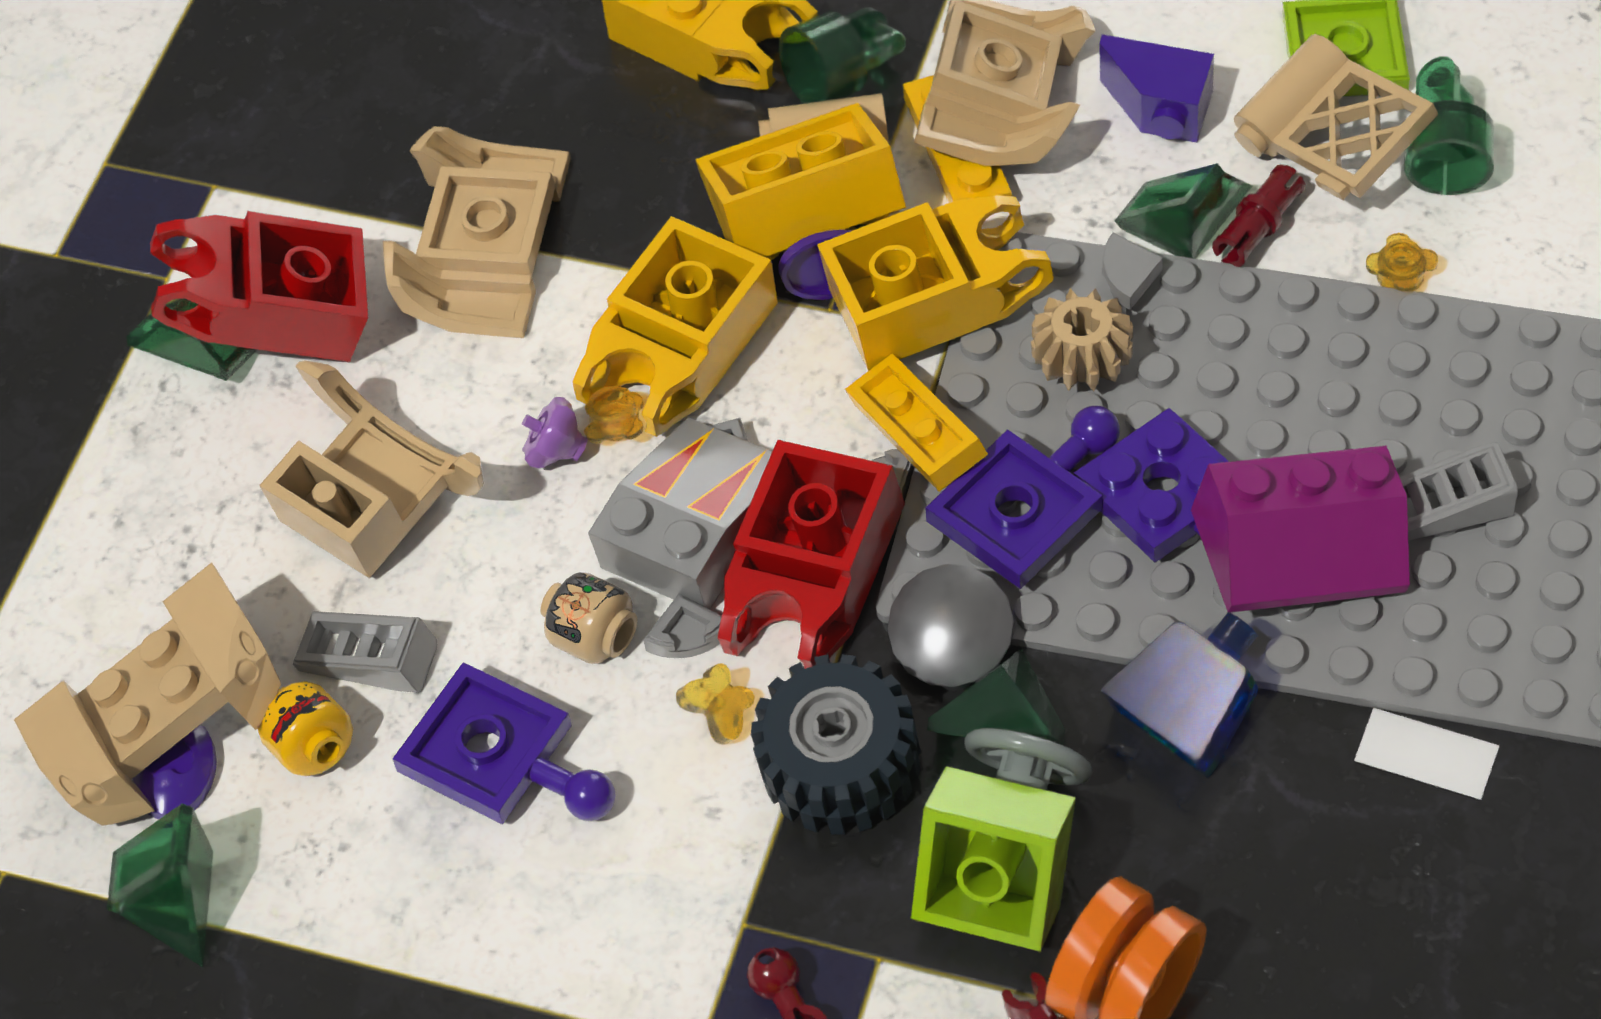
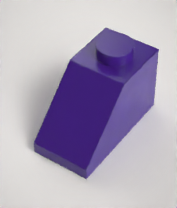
M1102 34L1099 42L1100 81L1140 132L1157 135L1165 139H1179L1197 143L1213 93L1214 54Z

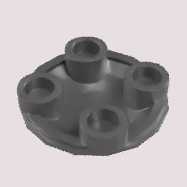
M944 564L923 570L903 585L891 605L887 631L894 655L909 674L929 685L942 686L949 691H959L965 689L971 683L981 680L998 667L1011 645V639L1015 632V621L1008 597L993 578L971 566Z

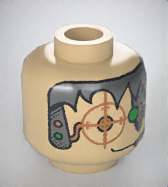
M578 572L568 577L562 584L559 582L553 584L546 592L541 603L540 612L545 617L544 633L547 640L554 647L586 663L598 664L609 657L617 658L627 649L636 631L637 615L633 612L632 600L628 593L590 573Z

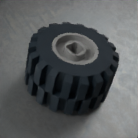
M843 654L840 663H830L828 655L814 657L815 666L805 669L802 663L799 662L788 668L791 676L788 680L783 681L776 677L769 684L768 689L771 699H759L755 708L758 721L751 722L753 751L767 794L773 804L779 802L781 812L785 817L793 822L800 814L804 828L814 832H818L821 822L828 823L831 835L845 834V824L857 822L860 832L872 828L870 817L879 813L886 820L896 813L893 801L898 799L906 802L913 791L910 779H918L921 767L918 755L921 754L912 707L908 696L902 695L900 683L892 674L883 678L881 666L868 661L861 668L858 667L856 656Z

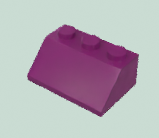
M1387 445L1208 464L1191 512L1228 613L1407 592L1410 586L1407 495Z

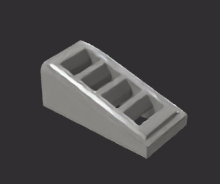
M1498 442L1469 449L1400 477L1407 499L1411 498L1417 516L1408 519V541L1514 516L1518 493L1517 485ZM1484 480L1487 488L1482 490L1479 481ZM1462 486L1465 497L1457 499L1453 490L1454 487ZM1433 492L1436 493L1441 505L1432 509L1427 494Z
M313 611L293 665L298 671L395 691L419 693L422 691L437 649V639L420 617ZM332 634H339L332 654H325ZM360 638L355 655L350 656L356 639ZM381 643H385L380 657H376Z

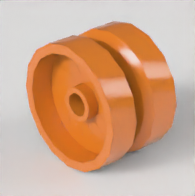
M1121 876L1111 879L1095 894L1067 936L1054 963L1047 984L1045 1004L1049 1009L1067 1019H1095L1097 1017L1098 1019H1169L1185 993L1198 965L1205 945L1207 928L1202 921L1175 906L1163 909L1154 915V899L1150 892Z

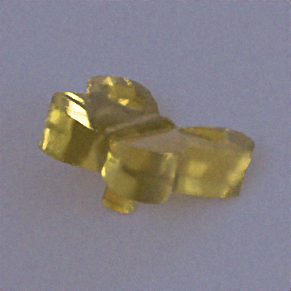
M722 663L710 667L703 673L702 679L690 681L676 692L677 704L686 711L703 714L706 717L711 737L721 745L728 744L740 736L743 728V711L754 704L755 698L749 688L731 685L730 671Z

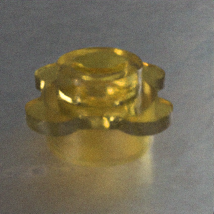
M1403 233L1389 235L1386 239V245L1378 253H1371L1366 258V269L1369 273L1376 275L1382 287L1396 288L1400 291H1415L1424 281L1425 272L1433 271L1438 264V256L1433 250L1421 249L1415 242L1410 240L1408 235Z
M608 386L593 393L585 405L586 413L590 419V424L584 429L585 437L588 441L602 443L605 440L619 441L638 437L644 430L643 422L639 419V411L644 407L642 396L638 393L630 392L621 386Z

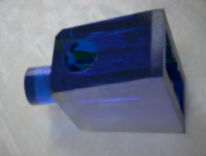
M1227 612L1206 639L1183 622H1175L1108 681L1101 691L1114 710L1208 779L1216 769L1257 695L1259 687L1252 674L1238 661L1257 639L1258 634L1246 622L1231 612Z

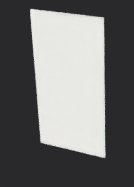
M1373 708L1354 761L1481 800L1499 745Z

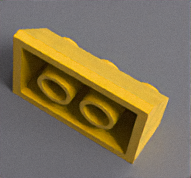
M859 103L695 159L725 239L771 260L775 259L781 251L787 250L791 245L812 234L828 230H844L858 224L869 225L887 218L892 212L906 208L891 147Z

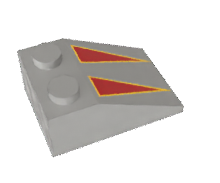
M688 417L617 485L589 530L588 535L600 567L673 600L680 594L710 610L724 587V577L736 551L733 545L772 451Z

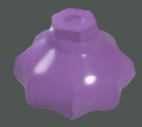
M554 397L549 405L542 408L537 419L527 414L522 421V425L530 429L522 451L525 454L524 459L531 467L540 469L559 460L570 459L577 461L585 450L588 439L579 432L572 404L564 397Z

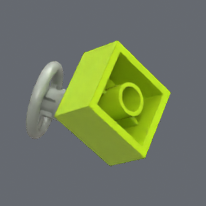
M976 729L967 734L964 741L965 748L975 759L998 769L996 777L993 778L945 767L924 806L911 919L1041 951L1060 909L1075 805V797L1047 791L1048 783L1070 786L1083 784L1090 779L1092 767L1085 757L1074 750L1040 737L1004 729Z

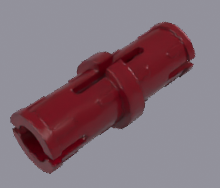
M1283 164L1275 166L1270 172V176L1257 192L1247 195L1237 205V216L1223 233L1218 235L1212 242V249L1216 256L1220 255L1228 245L1232 246L1230 251L1221 260L1223 263L1242 267L1263 238L1270 237L1282 225V214L1296 197H1299L1305 190V181L1301 175L1295 179L1290 187L1285 186L1297 170Z

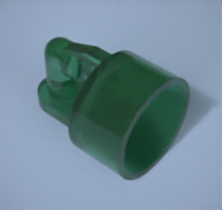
M870 7L860 9L845 16L834 11L825 12L786 28L779 40V56L782 70L789 86L804 104L841 99L860 91L866 84L868 70L880 66L889 58L901 54L906 48L905 36L900 31L888 26L887 19L883 13Z
M1447 56L1436 57L1427 62L1419 71L1416 78V95L1434 103L1438 115L1404 151V172L1408 180L1423 191L1438 195H1459L1483 186L1493 174L1494 123L1485 110L1475 105L1473 95L1460 82V69L1455 62Z

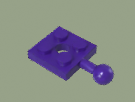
M1088 406L1080 410L1071 423V437L1049 458L1007 429L986 449L988 453L986 457L955 479L925 507L926 522L1019 589L1023 588L1103 509L1102 494L1071 474L1070 471L1088 454H1102L1117 443L1120 426L1116 416L1109 409L1102 406ZM1020 500L1031 507L1027 513L1018 517L1005 516L998 511V507L1006 501Z
M1168 408L1075 471L1074 476L1102 494L1103 509L1100 512L1156 563L1194 535L1198 534L1200 536L1191 512L1193 502L1208 464L1229 461L1173 410ZM1158 477H1168L1178 483L1176 487L1169 491L1151 490L1146 486L1149 481Z
M464 662L392 759L398 773L502 825L532 782L564 796V802L569 812L576 818L584 821H595L603 818L610 812L615 802L614 785L604 773L587 769L574 774L548 761L572 727L569 713ZM490 732L499 737L497 744L486 752L476 753L466 748L468 741L477 734Z

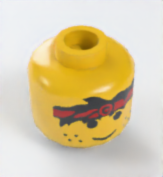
M307 681L292 683L280 688L275 699L269 704L265 716L257 728L262 744L289 772L305 777L321 774L332 768L344 757L351 744L353 726L349 714L320 685Z

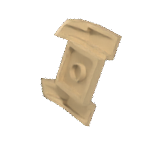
M950 0L942 30L944 37L931 89L923 105L914 143L984 166L1037 163L1054 147L1080 106L1070 101L1047 108L1056 65L1071 66L1086 40L1095 32L1089 14L1086 10L1073 5L1059 10L1032 11L991 0Z
M433 126L420 137L409 151L417 160L427 184L435 187L416 254L394 241H383L387 287L403 313L449 332L524 338L536 294L532 275L551 202L560 201L571 159L570 153L568 151L496 144L465 136L448 127Z
M212 562L162 601L172 619L159 630L149 634L139 646L110 669L100 673L90 685L77 693L63 680L14 719L39 769L73 809L102 826L127 821L155 811L148 799L132 781V778L228 702L256 731L265 716L269 704L275 699L281 686L279 677L263 644Z

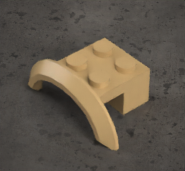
M300 361L295 367L316 395L348 425L322 455L298 440L259 486L279 521L370 579L445 489L466 496L478 494L484 484L480 457L472 452L457 457L435 448L393 422L371 405L334 367L323 363Z

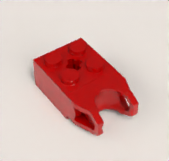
M247 211L245 219L209 215L190 219H175L156 225L150 242V254L172 269L184 272L192 278L158 286L155 300L151 305V316L166 326L180 330L204 342L350 362L368 320L362 228ZM184 236L194 240L198 246L174 249L165 245L164 242L172 237ZM175 299H187L196 303L197 306L187 311H176L168 308L166 304Z
M777 440L733 545L736 551L724 577L725 607L718 632V641L724 653L738 656L747 645L756 639L762 629L771 623L781 620H791L800 623L801 641L797 658L802 662L805 669L816 665L814 657L828 655L830 659L846 642L854 631L905 505L892 465Z

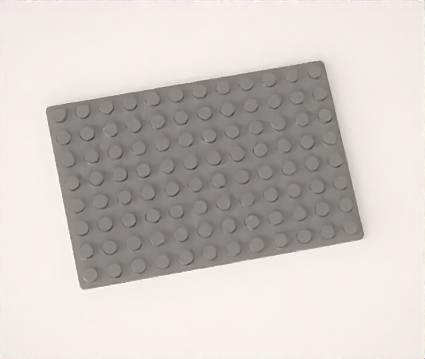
M1017 232L1002 248L997 250L1025 249L1045 251L1051 262L1054 280L1043 291L1027 301L1009 317L950 340L935 396L979 438L985 450L1008 429L1049 458L1071 437L1070 429L1073 418L1080 410L1088 406H1102L1113 412L1120 426L1117 443L1170 408L1229 462L1387 445L1399 477L1469 449L1498 442L1517 485L1518 493L1514 516L1409 540L1410 586L1407 592L1228 613L1203 542L1198 534L1154 563L1101 512L1069 541L1023 588L1019 589L926 522L925 507L944 489L939 492L914 468L876 603L877 617L881 622L888 624L891 605L903 585L923 570L944 564L971 566L993 578L1008 597L1015 621V632L1011 639V645L1198 678L1201 663L1209 652L1240 675L1233 684L1601 747V319L1248 266L1236 267L1228 263L1155 253L1163 257V271L1131 310L1119 303L1122 307V314L1130 315V321L1133 324V338L1130 340L1133 342V355L1129 360V365L1121 366V372L1116 382L1100 377L1099 384L1094 392L1086 382H1077L1068 392L1063 383V377L1047 381L1045 374L1042 372V365L1035 364V359L1031 354V341L1034 339L1032 337V323L1035 320V314L1044 313V306L1047 303L1048 297L1064 302L1070 287L1078 297H1087L1096 288L1101 296V302L1114 299L1103 270L1105 245ZM1038 267L1024 268L1010 279L1009 282L1019 284L1028 281L1036 274ZM1088 454L1070 473L1074 475L1075 471L1099 455ZM1168 477L1154 478L1146 484L1151 490L1169 491L1178 485L1174 479ZM1479 481L1482 490L1486 489L1485 481ZM1462 486L1453 488L1457 499L1465 497ZM1435 492L1427 494L1432 509L1441 506ZM1408 498L1407 509L1409 519L1417 516L1411 498ZM1020 500L1006 501L998 507V511L1005 516L1018 517L1027 513L1031 507ZM1234 621L1256 636L1240 656L1229 650L1219 641Z

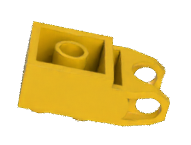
M602 0L609 39L697 81L704 76L718 84L747 87L755 90L769 89L776 81L772 74L774 61L758 47V42L768 38L780 37L788 40L810 39L820 30L818 11L806 0ZM785 7L795 11L801 17L803 23L798 22ZM747 60H749L756 66L759 73H757L750 67Z
M996 195L982 198L958 199L931 209L929 203L926 202L817 244L829 290L868 371L892 353L900 360L1005 319L1031 298L1038 295L1054 280L1051 262L1045 251L1025 249L997 251L1024 226L1020 204L1016 197ZM999 212L1009 213L1007 220L1002 225L996 228L982 229L984 221L991 215ZM1038 267L1036 274L1028 281L1019 284L1009 282L1010 279L1024 268Z
M671 216L607 298L608 308L592 327L586 353L572 381L576 400L588 405L608 396L614 389L625 384L641 383L649 385L650 394L641 415L647 424L645 432L655 437L668 431L674 424L699 409L778 304L771 259Z

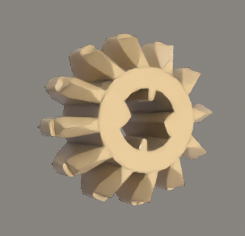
M1070 287L1066 295V301L1063 302L1048 297L1047 303L1044 306V313L1035 314V320L1032 323V337L1034 339L1031 341V354L1035 359V364L1042 365V372L1045 374L1047 381L1063 377V383L1068 392L1077 382H1086L1094 392L1099 384L1100 377L1116 382L1121 372V366L1129 365V360L1133 355V342L1130 341L1133 338V324L1130 321V315L1122 314V307L1119 305L1117 298L1101 302V296L1096 288L1087 297H1078Z

